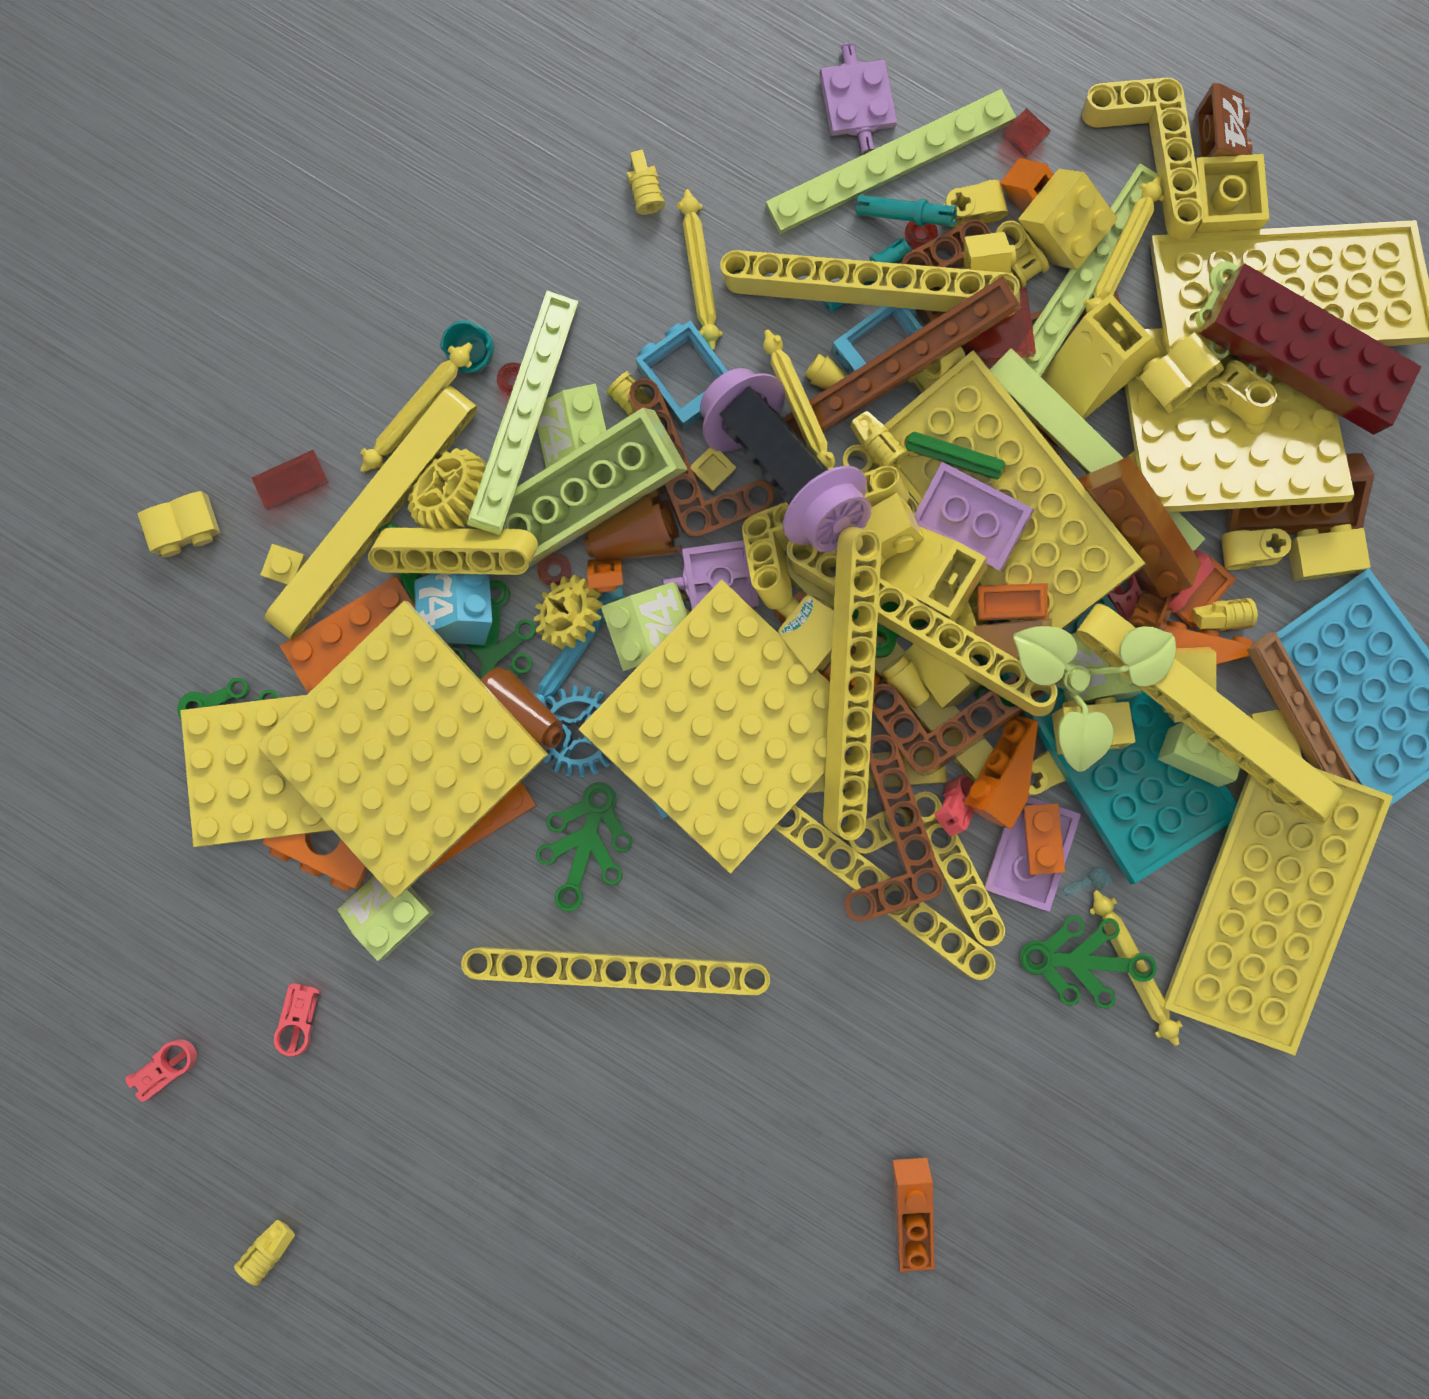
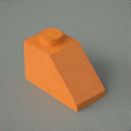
M1019 158L1001 180L1000 185L1013 204L1024 212L1054 174L1045 163Z

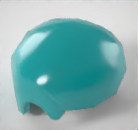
M472 321L453 322L444 330L440 342L441 350L450 360V353L447 351L450 346L454 348L462 347L469 342L472 345L469 353V361L472 362V365L469 368L466 366L459 367L458 370L466 374L481 372L491 363L495 345L492 336L485 327Z

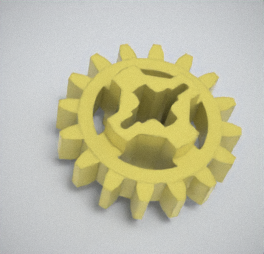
M573 575L571 579L565 576L561 577L559 586L552 582L550 584L552 591L549 594L543 592L541 594L545 599L543 604H536L535 607L540 610V614L534 617V621L540 624L536 628V632L542 635V640L559 649H564L566 645L570 648H575L577 639L584 643L586 641L585 633L587 631L595 632V628L592 626L593 622L601 620V616L596 614V610L603 606V603L597 600L601 593L597 592L595 588L589 589L586 579Z

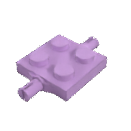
M850 42L849 46L848 43L841 45L844 64L821 68L819 76L831 136L843 134L858 136L861 154L864 155L875 149L871 134L880 129L895 128L897 119L885 60L872 62L857 61L855 45Z
M744 540L682 549L681 555L684 568L682 577L662 579L663 585L676 581L679 591L684 590L689 599L690 611L721 579L752 609L759 607L758 594L751 583Z

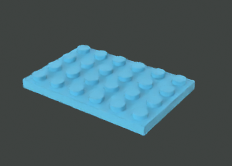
M1367 569L1284 626L1276 634L1358 784L1392 795L1391 806L1429 779V649L1372 571Z

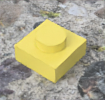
M711 447L691 465L693 474L712 493L737 470V467L720 450L716 451Z
M272 544L260 575L288 585L303 566L306 556Z

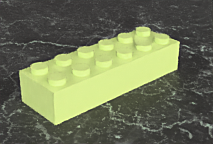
M641 408L516 488L503 529L527 530L536 537L538 548L529 565L531 567L688 469L655 410Z

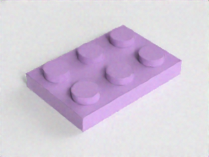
M941 462L914 517L919 527L967 546L985 556L988 565L1002 571L1035 509Z
M1028 796L1025 806L1050 803ZM1059 807L1065 866L1081 814ZM1022 812L1012 830L1002 828L984 887L986 891L1050 912L1062 872L1028 875Z

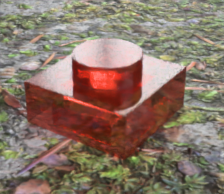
M1026 108L1004 130L1002 136L1027 158L1049 135L1051 130Z

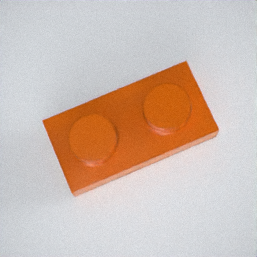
M622 559L610 561L588 560V588H596L597 592H610L616 590L618 585H623Z
M1059 804L1024 806L1022 813L1028 875L1065 872Z

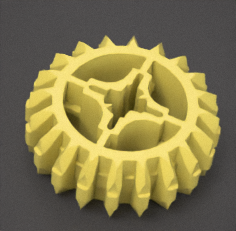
M458 448L452 450L451 453L445 451L441 458L435 457L430 466H425V471L418 477L417 483L411 486L413 493L407 498L410 502L407 509L411 512V517L415 520L414 522L421 528H444L445 530L459 528L460 526L466 528L486 469V462L467 449L459 450Z

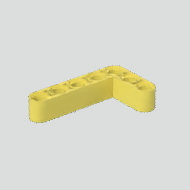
M1155 78L1099 83L1092 86L1087 93L1082 109V118L1087 125L1100 128L1149 123L1157 175L1161 177L1160 186L1164 195L1162 207L1167 233L1175 240L1185 241L1190 239L1203 217V204L1182 85L1173 78ZM1170 157L1177 158L1179 161H1174ZM1175 187H1180L1184 191H1179ZM1179 217H1185L1190 222H1185L1181 220Z
M882 466L863 473L867 481L865 498L870 502L871 507L896 493L906 503L908 502L909 492L895 467ZM787 502L749 516L742 525L751 583L764 604L769 609L774 610L786 606L792 598V587L785 556L790 540L783 531V519L789 506Z
M924 791L915 794L916 802L920 798H925L932 804L931 814L928 817H922L943 878V883L969 934L980 945H998L1005 936L1004 923L958 835L951 837L947 833L948 842L943 848H938L932 843L931 834L935 829L938 828L945 831L934 814L942 807L940 800L931 792ZM903 807L898 808L895 814L901 818L902 827L909 826L912 820L910 811ZM883 811L866 819L865 830L869 831L872 836V843L868 848H860L855 844L854 840H847V844L859 854L873 852L893 841L890 831L885 827ZM952 859L961 861L964 867L962 876L957 879L952 878L947 871V865ZM968 890L976 891L980 898L978 906L972 910L968 909L963 902V896ZM989 920L995 926V935L990 940H984L980 936L979 927L984 921Z

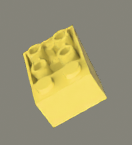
M1110 294L1082 318L1041 377L1085 419L1138 375L1147 363L1159 357L1161 352L1152 336Z
M919 527L924 539L916 543L911 550L898 553L887 559L880 566V578L955 622L988 568L987 559L980 553L953 539Z

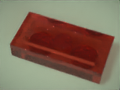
M314 450L251 477L267 510L329 483Z

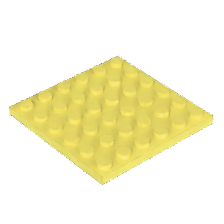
M1163 328L1145 329L1152 336L1161 352L1159 358L1161 359L1166 356ZM1227 355L1220 361L1224 368L1223 371L1215 378H1219L1225 372V367L1230 361L1237 360L1246 366L1248 365L1247 361L1236 355ZM1256 368L1257 375L1264 377L1263 371ZM1143 370L1124 386L1137 466L1168 513L1351 502L1354 497L1338 414L1274 377L1270 383L1275 387L1277 397L1269 418L1259 425H1251L1244 422L1227 407L1217 403L1208 393L1207 385L1196 391L1185 403L1169 414L1139 378L1144 373Z
M721 579L585 721L578 731L717 863L731 874L825 773L830 682L819 672L811 674L785 643L782 636ZM853 712L847 718V725L853 720Z
M403 601L256 744L395 899L399 898L548 756L546 751L408 601Z

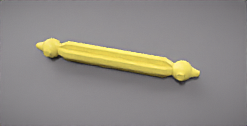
M1157 176L1152 182L1147 184L1142 182L1139 189L1142 190V198L1135 203L1094 288V298L1090 300L1086 298L1083 302L1087 313L1108 295H1114L1154 212V202L1157 200L1162 202L1164 199L1160 186L1161 177Z
M687 189L684 191L683 199L681 202H677L676 207L685 215L682 224L697 319L703 326L698 331L711 349L715 350L716 341L719 337H722L723 333L714 325L717 316L702 222L696 214L698 210H702V204Z
M769 329L765 330L764 351L767 355H771L770 364L777 379L783 385L784 395L806 445L830 470L835 465V458L831 452H827L828 443L789 356L782 351L783 342L781 337L774 335Z
M469 342L462 347L454 348L450 346L447 350L450 353V360L442 362L378 436L374 449L366 450L363 448L360 453L363 455L361 472L365 473L370 469L376 468L381 469L384 465L383 456L392 453L441 392L456 378L458 368L463 366L469 368L472 365V362L469 361L472 345Z
M1098 890L1094 891L1093 908L1089 909L1091 914L1102 916V920L1113 918L1119 924L1120 932L1118 936L1110 940L1118 957L1131 958L1134 954L1139 953L1122 918L1113 912L1114 905L1117 904L1115 898L1110 899L1103 896ZM1112 923L1103 925L1107 935H1111L1116 931V927ZM1139 960L1135 965L1136 969L1140 972L1148 970L1144 960ZM1127 973L1151 1019L1159 1024L1158 1031L1155 1032L1157 1038L1162 1037L1169 1040L1174 1046L1179 1045V1028L1183 1027L1180 1020L1175 1022L1170 1019V1010L1163 1008L1165 999L1154 978L1147 982H1139L1133 979L1130 973Z

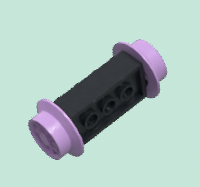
M737 368L722 374L707 388L700 403V413L704 418L703 437L706 443L712 449L720 450L721 452H731L744 448L742 450L743 453L763 470L761 472L762 475L774 487L777 486L782 492L780 494L781 497L789 504L783 519V531L791 542L798 545L812 544L820 552L837 550V541L842 530L851 526L864 529L870 518L871 504L865 498L867 491L865 475L853 466H840L828 470L779 415L784 404L785 395L782 383L775 376L765 373L754 374L746 368Z

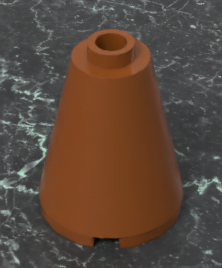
M657 488L587 532L588 537L584 538L585 549L589 557L594 556L597 561H610L680 553L681 545L675 546L674 538L680 535L668 500L661 502L658 495L663 494V491Z
M496 667L480 680L545 751L559 745L563 738L562 722L512 671Z

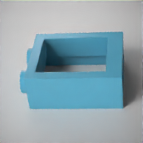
M880 307L835 340L831 352L846 372L851 374L866 364L853 345L892 316L904 332L910 336L922 328L916 319L917 313L915 309Z
M691 320L684 325L678 323L671 327L665 333L666 338L656 345L654 342L647 344L638 352L639 357L636 358L637 369L644 378L651 379L657 384L668 411L683 431L703 418L700 413V403L705 391L680 408L651 367L689 341L716 379L728 372Z

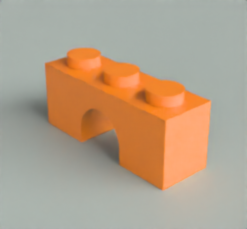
M313 833L264 838L262 843L271 847L269 854L285 862L291 857L301 862L299 869L316 877L319 876L320 872L332 877L330 884L346 892H349L351 887L360 889L369 872L367 867L342 840H340L334 851L321 855L312 845Z

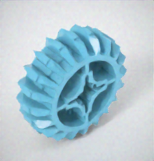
M572 686V696L567 697L565 691L559 689L558 694L562 700L556 703L552 696H548L546 700L552 706L550 711L562 722V729L566 733V739L560 753L555 748L549 749L548 756L543 762L547 764L555 758L556 762L552 768L555 772L560 771L563 764L567 765L565 770L567 777H571L574 767H577L579 777L584 778L586 776L585 767L590 766L592 773L596 775L599 773V770L595 763L601 761L603 766L608 768L610 766L609 761L600 750L585 759H570L571 753L582 744L595 746L586 737L572 740L574 734L564 723L570 726L576 724L577 727L578 723H585L584 721L602 705L600 703L603 700L604 693L599 691L594 699L590 698L591 687L586 686L583 696H579L578 687ZM587 705L586 710L575 719H568L559 715L563 709L569 706Z

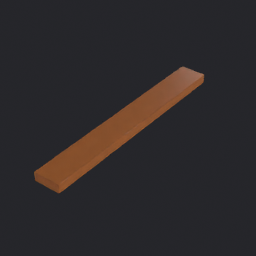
M1001 276L810 399L809 403L823 434L1022 308L1006 279ZM790 412L782 417L806 444L793 413Z

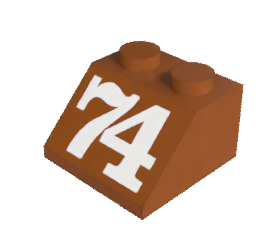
M1213 83L1196 109L1199 157L1252 155V140L1247 139L1250 111L1248 107H1245L1244 95L1221 83Z

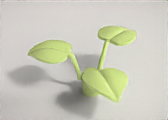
M1037 626L1013 634L1020 665L1026 677L1035 684L1051 685L1055 683L1059 688L1069 691V697L1074 699L1081 709V713L1070 711L1064 714L1058 726V742L1062 754L1068 764L1078 772L1085 771L1102 758L1113 742V727L1108 717L1097 711L1088 713V706L1079 696V693L1089 686L1090 676L1092 674L1124 673L1128 671L1130 681L1134 685L1150 686L1165 677L1173 664L1176 652L1175 637L1172 633L1154 627L1142 626L1129 631L1121 641L1119 656L1125 665L1085 668L1070 662L1076 656L1077 644L1071 634L1061 628Z

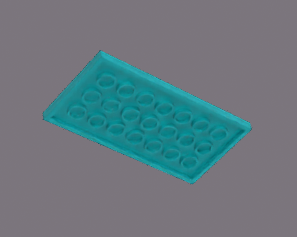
M1108 595L1096 603L1105 605L1119 614ZM1095 605L1063 630L1069 634L1076 633ZM1007 672L1004 673L1002 677L1006 681L1007 679L1012 677L1014 673ZM1056 685V703L1054 709L1049 714L1034 716L1024 711L1029 719L1038 722L1037 734L1130 885L1136 884L1230 824L1237 803L1226 785L1217 787L1158 760L1168 729L1182 722H1174L1168 716V713H1164L1163 706L1145 692L1132 698L1116 700V703L1129 701L1135 743L1122 749L1108 750L1102 758L1081 772L1073 769L1063 754H1057L1052 713L1063 708L1062 704L1065 703L1064 690ZM1049 695L1041 699L1038 703L1047 702L1050 699ZM1095 702L1086 703V705H1095Z

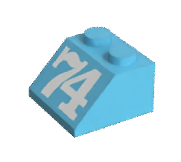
M430 573L415 580V610L446 643L485 645L492 625L489 574Z

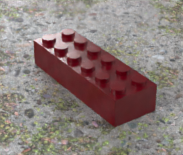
M1246 263L1227 277L1199 332L1205 338L1270 374L1372 435L1394 425L1422 367Z

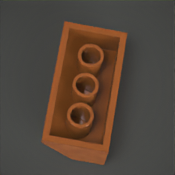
M1363 453L1346 454L1354 490V497L1351 502L1225 509L1227 533L1239 530L1255 531L1273 528L1281 529L1288 535L1297 534V532L1308 529H1318V533L1331 532L1330 528L1345 524H1351L1352 529L1363 528L1374 473Z
M1132 456L1077 478L1146 563L1145 566L1134 573L1141 590L1163 598L1193 586L1201 563Z

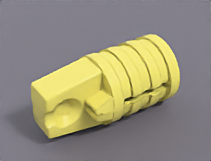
M643 150L631 152V163L634 171L627 172V178L634 196L636 212L641 215L656 213L665 207L655 166H647Z
M626 371L610 385L606 393L630 416L634 412L629 402L630 387L636 380ZM643 387L636 389L634 395L639 403L648 404L652 402L651 395Z
M865 411L852 420L850 428L862 447L875 460L878 466L897 467L906 458L908 452L902 448V445L896 441V438L890 434L889 430L871 413Z
M1251 598L1221 600L1213 602L1211 605L1193 608L1191 620L1200 629L1214 631L1253 628L1256 625L1258 613L1256 604Z
M276 1220L242 1255L240 1260L234 1265L235 1271L249 1284L258 1286L275 1266V1263L281 1259L282 1254L295 1236L294 1232L286 1223Z

